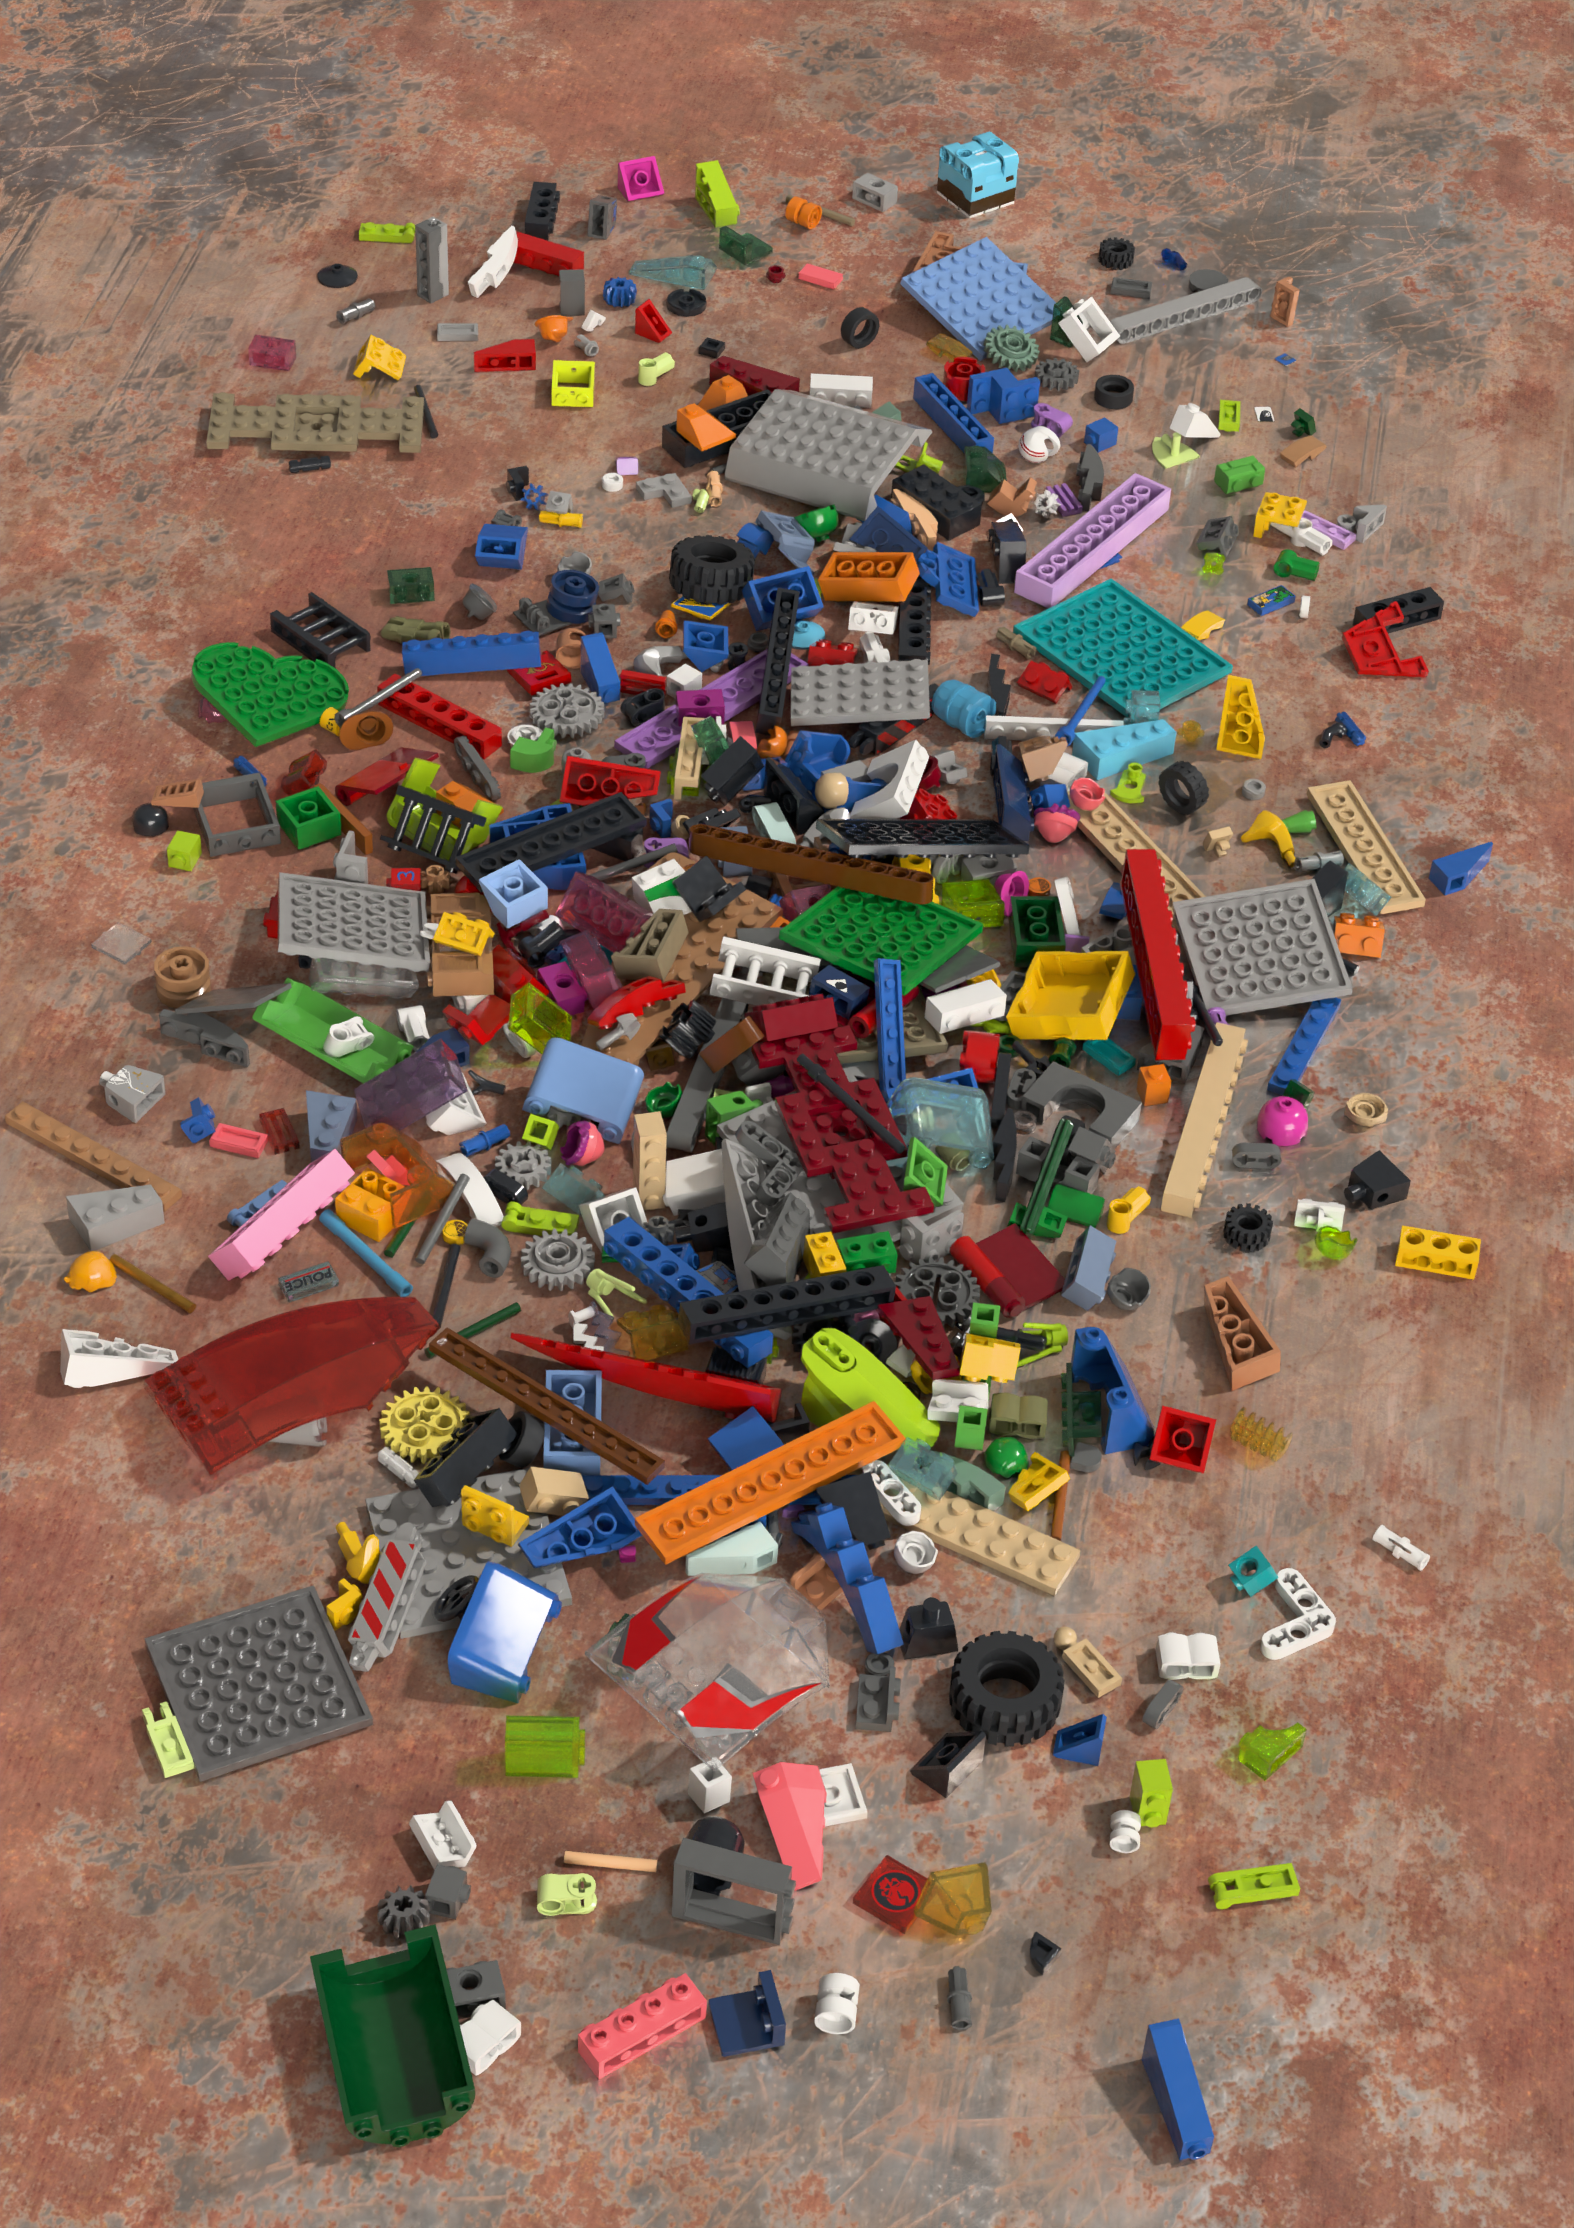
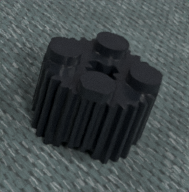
M694 999L689 1002L690 1004L681 1003L680 1006L674 1009L671 1014L673 1018L668 1028L663 1026L659 1033V1037L687 1059H691L696 1054L698 1046L702 1042L707 1044L713 1038L715 1032L712 1029L717 1022L715 1017Z

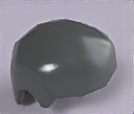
M1124 1268L1109 1281L1107 1294L1112 1303L1121 1310H1135L1142 1306L1149 1297L1151 1284L1147 1276L1141 1271L1133 1268Z

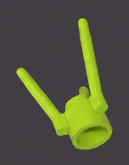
M1024 1322V1328L1042 1329L1023 1332L1044 1336L1046 1338V1345L1050 1348L1018 1361L1017 1368L1052 1353L1062 1352L1061 1346L1068 1344L1066 1326L1064 1324L1061 1325V1323Z

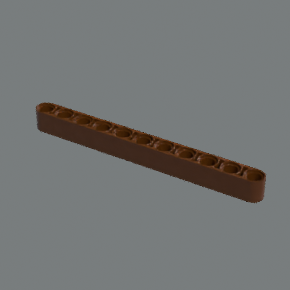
M696 824L689 828V850L694 855L708 856L711 859L915 904H928L933 900V876L926 872L861 858H853L848 855L705 824Z

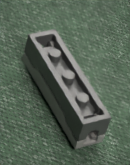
M435 217L415 225L417 296L429 303L449 295L447 224Z

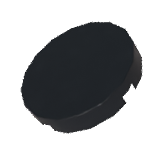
M678 289L671 292L667 297L668 310L678 316L689 317L699 315L705 311L707 306L705 295L694 289H689V292L684 291V289Z

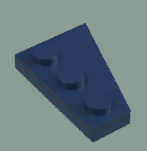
M879 506L875 508L849 539L851 542L861 546L871 547L876 552H913L916 562L928 550L923 543Z

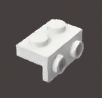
M445 1801L439 1813L413 1815L409 1822L413 1833L434 1870L437 1864L455 1866L457 1868L465 1867L476 1849L474 1838L452 1801Z

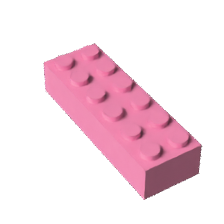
M336 1149L308 1164L208 1257L228 1281L237 1276L242 1279L249 1272L256 1271L265 1263L264 1258L268 1255L272 1256L282 1247L280 1243L296 1235L299 1232L298 1227L302 1223L305 1225L317 1215L315 1213L316 1210L327 1206L333 1200L331 1196L336 1192L340 1193L350 1184L348 1179L355 1172Z

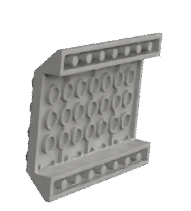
M775 389L731 445L724 477L728 481L819 508L835 504L837 513L865 521L877 507L874 493L909 446L922 447L932 434V430L796 391Z

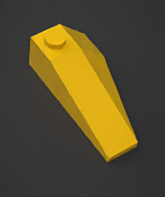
M1228 675L1216 750L1262 759L1265 736L1252 680Z

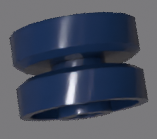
M559 571L552 576L546 608L554 618L562 622H570L571 624L588 622V614H592V605H596L599 584L592 576L581 571Z

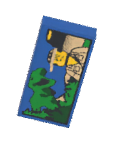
M1283 585L1248 598L1247 605L1260 616H1263L1294 603L1296 596Z

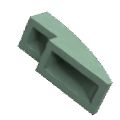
M929 1449L923 1452L922 1471L942 1489L969 1499L971 1502L992 1511L1004 1504L1006 1486L992 1475L954 1456Z

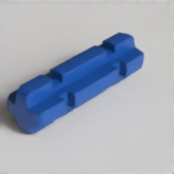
M1345 711L1337 713L1335 721L1343 723V726L1347 728L1346 734L1356 746L1365 744L1366 736Z
M239 756L233 760L234 767L242 775L259 773L245 757ZM260 773L264 786L266 787L267 778Z

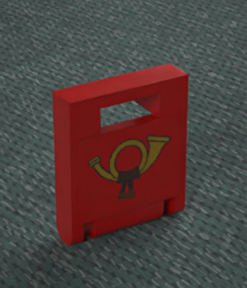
M548 650L542 652L541 667L507 669V672L531 696L537 695V692H543V688L551 690V685L560 687V683L564 685L572 683L571 672ZM555 674V676L548 677V678H545V679H542V680H539V681H538V679H541V678H544V677H547V676H550V675Z

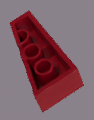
M721 356L710 364V386L714 381L730 375L743 384L748 396L767 389L771 393L775 389L799 392L800 378L726 356Z

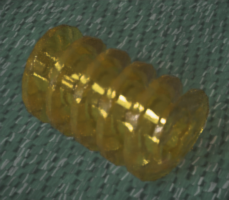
M1242 1407L1231 1424V1439L1235 1442L1240 1441L1244 1447L1250 1445V1449L1254 1452L1260 1450L1262 1456L1266 1457L1269 1455L1270 1460L1273 1462L1281 1459L1290 1445L1292 1433L1284 1437V1427L1275 1432L1274 1422L1265 1427V1417H1261L1258 1422H1255L1256 1413L1252 1412L1246 1417L1247 1409Z

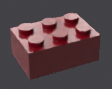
M823 994L752 1006V1012L744 1013L745 1018L750 1016L764 1035L758 1042L838 1028L833 997L824 998Z

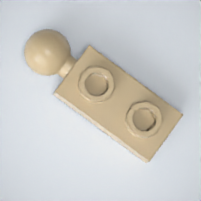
M1064 1626L1056 1630L1054 1633V1643L1058 1648L1064 1650L1062 1659L1097 1698L1121 1685L1122 1677L1087 1638L1077 1643V1635L1072 1628Z

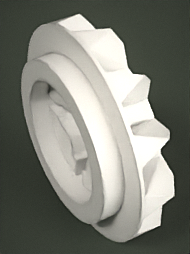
M533 725L516 726L508 732V743H510L512 748L519 736L537 741L543 731Z

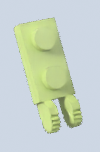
M167 1701L160 1703V1713L164 1719L154 1722L153 1714L149 1707L142 1709L147 1734L164 1777L167 1778L194 1769L192 1756L176 1716L172 1715Z

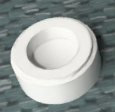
M617 473L605 474L602 477V488L610 492L621 490L623 488V477Z
M1303 595L1301 597L1300 618H1308L1310 596Z

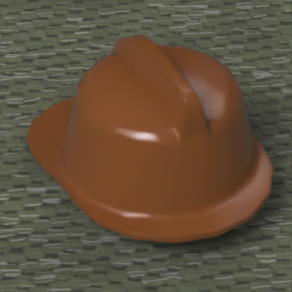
M366 710L349 717L343 722L339 737L341 743L351 750L378 746L390 739L393 733V723L390 717L383 712Z

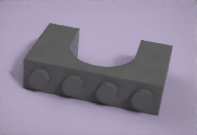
M1052 1062L1023 1095L1021 1115L1043 1125L1061 1105L1067 1103L1087 1104L1100 1113V1116L1089 1127V1131L1107 1138L1113 1148L1116 1149L1139 1121L1142 1102L1056 1062Z

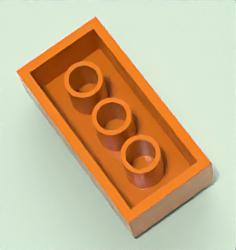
M833 552L818 582L825 601L905 602L920 573L913 552Z

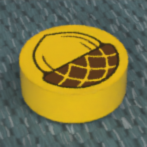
M462 1220L448 1221L442 1230L444 1241L450 1245L465 1243L464 1237L468 1226L467 1223Z

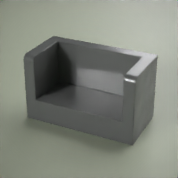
M560 270V315H585L584 270Z

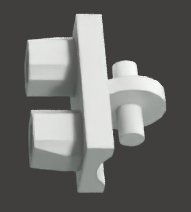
M1298 1199L1294 1226L1314 1228L1316 1232H1322V1230L1341 1232L1345 1205L1335 1202L1324 1203L1312 1201L1311 1199Z

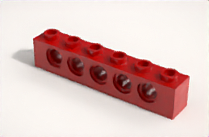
M393 674L377 686V693L400 679L401 676ZM413 682L378 703L379 706L453 744L455 738L467 737L468 743L473 745L484 760L502 746L501 727Z

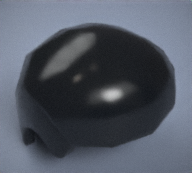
M148 802L138 806L133 811L132 823L135 833L142 836H156L168 830V814L162 806L152 805Z

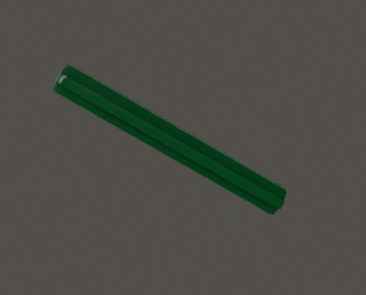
M1068 1119L1059 1120L1021 1221L1019 1230L1025 1234L1032 1235L1034 1233L1074 1127V1124Z

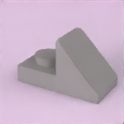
M1386 505L1354 507L1353 517L1356 519V541L1364 543L1384 524Z

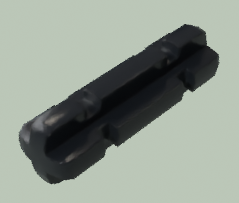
M321 456L320 459L318 457L300 459L299 462L298 460L289 461L291 473H297L299 470H302V472L319 470V467H322V469L331 468L329 456Z

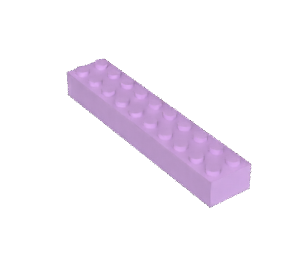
M1137 473L1133 474L1017 570L1014 593L1048 609L1057 605L1168 511L1171 488Z

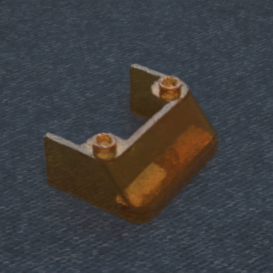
M377 1123L340 1139L341 1156L353 1171L372 1163L366 1156L373 1150L382 1158L393 1155L408 1171L407 1181L410 1185L389 1194L392 1225L395 1229L442 1209L456 1184L415 1139L388 1124Z

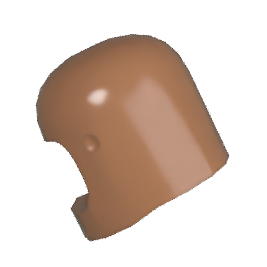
M565 629L557 638L556 659L566 668H581V636H586V634L580 629Z

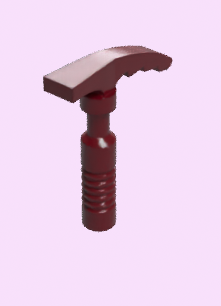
M542 910L522 921L519 926L506 930V927L501 922H498L496 925L501 940L511 953L520 958L521 954L516 950L511 939L516 937L517 933L526 931L549 918L546 910Z

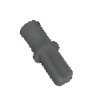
M954 1966L953 1969L948 1971L950 1993L947 1995V2002L951 2004L952 2027L957 2030H965L972 2026L970 2017L972 1994L968 1992L966 1969Z

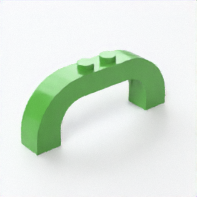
M973 1302L969 1334L996 1339L1000 1306ZM989 1375L987 1380L981 1379L980 1381L988 1384V1403L992 1377ZM959 1406L955 1438L956 1448L983 1451L988 1409Z

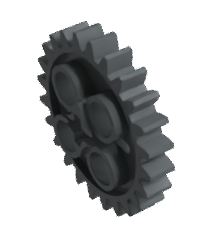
M929 1257L928 1263H925L921 1258L918 1261V1265L910 1262L909 1269L901 1268V1274L896 1275V1282H894L907 1300L931 1296L933 1301L936 1278L940 1277L936 1310L943 1328L944 1324L954 1328L955 1321L962 1324L964 1317L967 1318L969 1314L972 1315L973 1302L979 1303L980 1285H976V1277H971V1270L963 1272V1264L955 1267L953 1266L954 1260L946 1264L942 1257L938 1262H934L932 1257Z

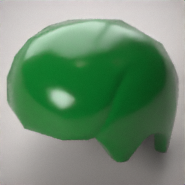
M666 1082L663 1086L655 1087L649 1091L645 1098L647 1111L649 1113L660 1111L662 1119L672 1118L683 1094L680 1085L673 1086L670 1082Z
M1002 1437L994 1440L984 1454L986 1467L992 1473L1000 1474L1005 1478H1010L1014 1473H1021L1022 1469H1027L1029 1465L1024 1445L1013 1437Z

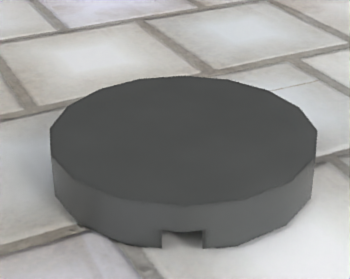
M1210 269L1197 270L1190 275L1189 287L1193 292L1195 290L1200 292L1228 283L1226 275Z

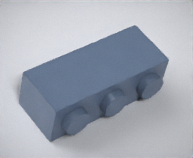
M1089 1226L1076 1239L1061 1296L1087 1311L1093 1305L1102 1302L1106 1295L1104 1287L1111 1275L1109 1268L1116 1256L1114 1252L1116 1240L1092 1226Z

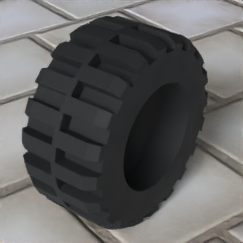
M712 535L688 537L683 541H679L672 549L669 581L672 588L679 595L682 594L687 599L691 598L696 602L701 601L706 602V604L734 603L736 600L740 601L744 598L742 589L748 581L753 580L755 557L748 547H745L740 542L737 543L733 539H725L721 536L712 537Z
M994 1631L987 1637L983 1634L976 1637L974 1643L970 1641L963 1646L962 1651L954 1659L949 1691V1704L952 1706V1713L955 1719L960 1720L959 1725L967 1732L969 1730L972 1732L983 1731L988 1744L997 1745V1743H1005V1747L1014 1746V1743L1019 1742L1021 1745L1031 1743V1738L1034 1737L1037 1740L1044 1736L1046 1731L1051 1730L1055 1725L1056 1718L1060 1714L1065 1682L1062 1665L1058 1663V1658L1054 1652H1048L1047 1646L1044 1643L1033 1641V1637L1030 1635H1016V1631H1008V1634ZM1006 1678L1022 1683L1031 1692L1019 1698H1002L987 1691L983 1684L993 1679Z

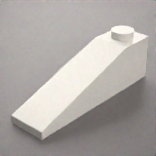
M62 1329L60 1372L64 1385H69L70 1387H93L179 1369L180 1366L175 1350L148 1344H139L137 1347L125 1343L124 1339L115 1337L114 1342L98 1339L99 1333Z

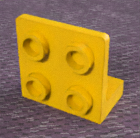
M370 335L358 352L353 375L361 378L364 372L368 373L371 367L374 366L394 379L399 380L402 376L406 355L399 349L386 344L382 339Z
M1265 492L1256 514L1253 537L1262 538L1264 531L1269 530L1271 522L1298 527L1307 505V500Z
M464 1485L461 1489L462 1525L473 1532H479L498 1543H504L512 1547L529 1525V1516L514 1510L512 1505Z

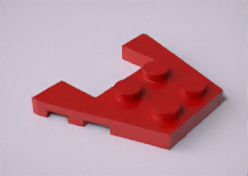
M1397 601L1391 603L1388 608L1376 612L1370 619L1363 620L1343 633L1342 640L1357 674L1405 677L1428 676L1429 671L1422 655L1400 660L1385 626L1401 623L1404 619Z

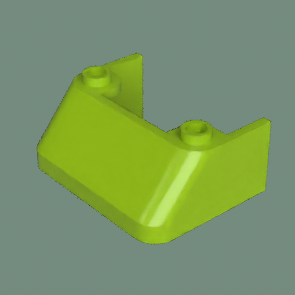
M415 757L401 786L436 798V790L430 787L440 765ZM397 794L387 812L388 823L395 829L405 804L403 802L404 797ZM477 800L472 812L486 817L487 820L484 827L474 825V828L470 829L462 854L470 852L486 841L489 835V825L496 822L503 808L502 806ZM420 803L414 806L404 834L411 840L415 837L424 811L422 809L423 804ZM433 813L422 843V847L431 852L443 818L437 813ZM452 823L440 853V857L448 860L460 831Z

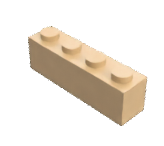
M660 1111L634 1115L633 1188H637L644 1211L665 1208L663 1195L665 1194L667 1133Z

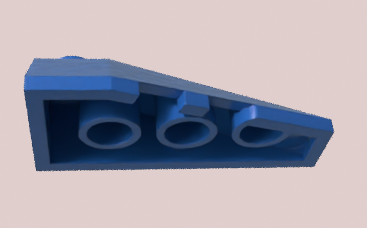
M612 1486L519 1542L518 1546L532 1567L538 1568L619 1550L643 1535L635 1526V1518Z

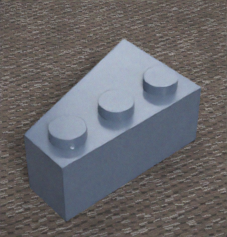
M306 1090L311 1162L333 1149H336L343 1158L357 1123L356 1098Z

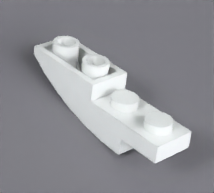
M511 225L494 245L490 246L487 251L489 260L484 262L482 267L471 276L468 284L472 296L478 298L489 285L497 288L509 272L518 247V238L514 226Z

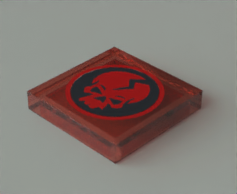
M886 1855L855 1894L853 1904L905 1934L938 1892L939 1885Z

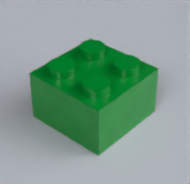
M319 786L276 800L278 823L298 850L341 835L340 812Z

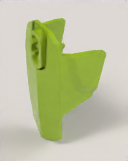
M822 1328L803 1344L801 1361L808 1370V1376L804 1382L801 1404L810 1422L821 1427L875 1401L906 1438L905 1446L898 1449L905 1456L921 1453L935 1444L940 1432L938 1421L928 1420V1412L925 1406L864 1346L835 1328Z

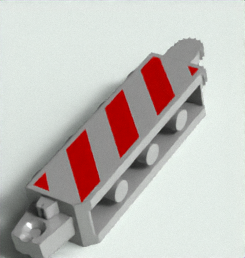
M405 1522L400 1525L395 1538L387 1539L384 1550L380 1552L378 1565L374 1575L369 1580V1587L364 1600L360 1603L355 1623L349 1631L348 1640L353 1646L349 1665L353 1670L369 1672L377 1657L385 1658L392 1653L427 1564L420 1552L423 1537L419 1532H416V1527L412 1522Z

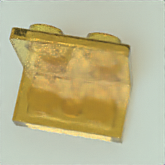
M663 1304L651 1306L648 1311L641 1313L639 1311L627 1312L623 1315L624 1317L616 1319L617 1325L630 1336L632 1353L635 1358L650 1360L688 1350L687 1340L678 1325V1314Z

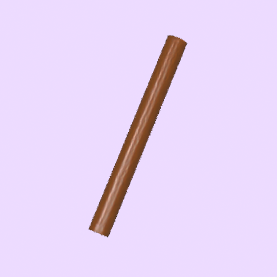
M1063 1450L1060 1452L1059 1466L1067 1470L1069 1475L1071 1452ZM1068 1481L1056 1490L1050 1537L1059 1541L1062 1540Z

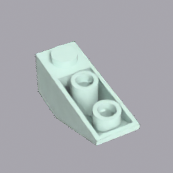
M761 1522L745 1526L736 1533L727 1537H721L714 1543L687 1554L685 1573L687 1576L754 1574L777 1563L778 1544Z

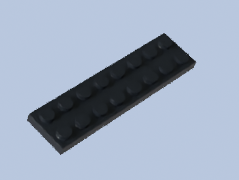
M620 792L455 857L456 865L480 892H483L479 884L480 878L519 859L533 872L646 827L647 819Z

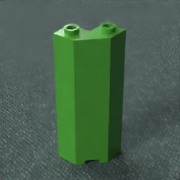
M288 977L284 983H291L292 988L279 994L276 999H270L257 1006L252 1017L253 1020L356 1080L375 1088H380L399 1072V1068L411 1058V1051L414 1047L305 983ZM357 1016L361 1017L363 1026L375 1037L373 1043L363 1050H357L341 1057L328 1055L323 1049V1044L331 1026Z

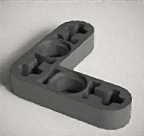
M744 1121L735 1133L736 1139L773 1168L758 1187L756 1196L763 1204L774 1206L801 1173L803 1167L797 1154L756 1123ZM765 1146L772 1149L774 1153L769 1152ZM776 1176L781 1177L785 1183L779 1181ZM770 1187L775 1190L772 1194L768 1191Z

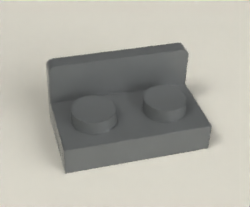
M1232 516L1208 520L1196 543L1198 549L1214 550L1219 547L1222 557H1227L1239 534L1238 526L1234 524Z
M890 1667L889 1676L859 1674L856 1729L891 1732L892 1720H898L900 1702H894V1696H900L901 1678H895L896 1667Z

